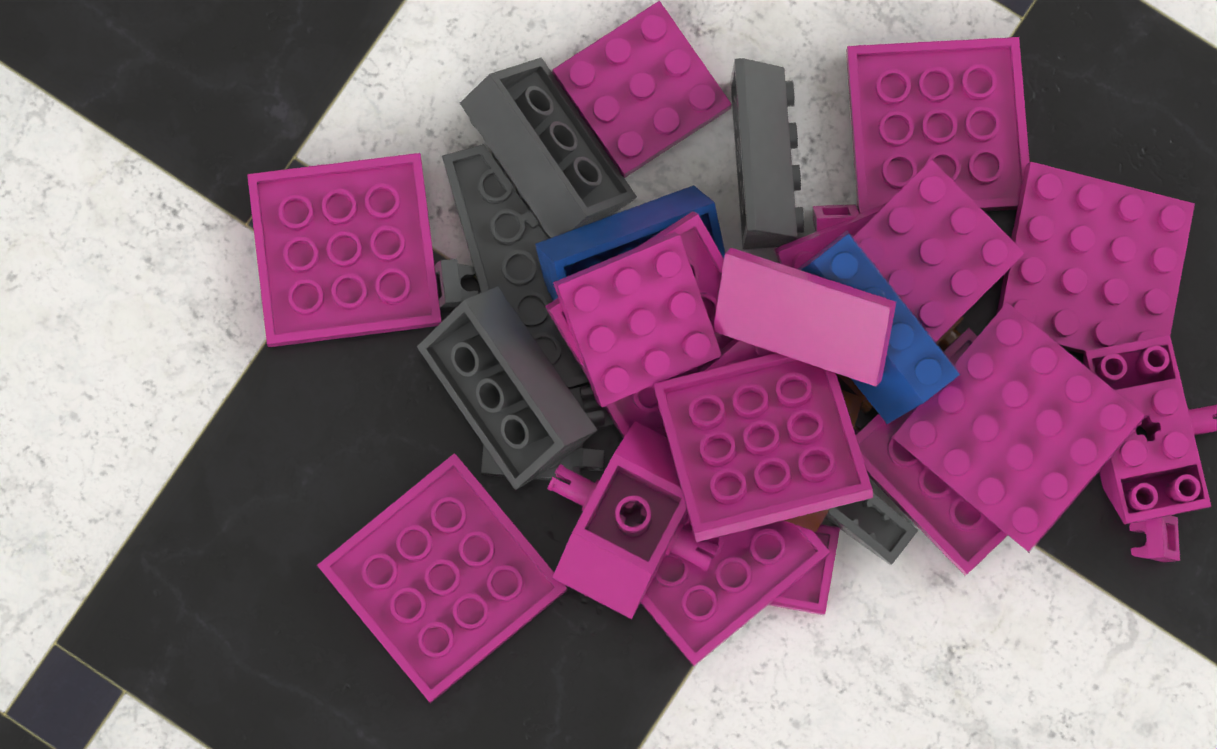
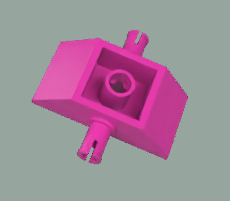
M1170 335L1085 351L1083 365L1145 415L1144 420L1138 426H1141L1146 431L1147 438L1145 435H1137L1135 429L1099 471L1103 489L1124 525L1210 508L1211 502L1195 435L1217 431V419H1213L1217 417V405L1189 410Z
M635 421L614 452L601 479H597L596 482L567 469L562 464L558 466L555 471V477L569 483V485L552 477L547 489L583 506L581 510L583 513L569 538L552 577L553 579L632 620L665 555L669 556L672 552L703 568L702 570H708L712 559L697 552V550L714 558L719 545H714L707 540L696 542L694 534L684 529L685 524L682 522L688 511L667 437ZM635 508L641 509V519L644 522L641 525L635 523L633 527L627 526L626 518L621 514L624 511L631 513Z

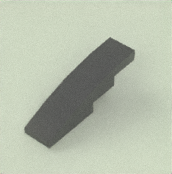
M874 493L873 498L830 508L825 517L889 565L894 563L918 532L917 528Z

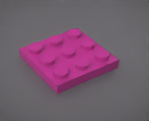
M660 0L552 69L553 75L624 178L709 124L732 107L727 96Z
M932 159L853 236L935 342L1025 254Z
M676 232L553 282L597 404L601 407L651 387L654 383L665 381L722 356L680 234Z

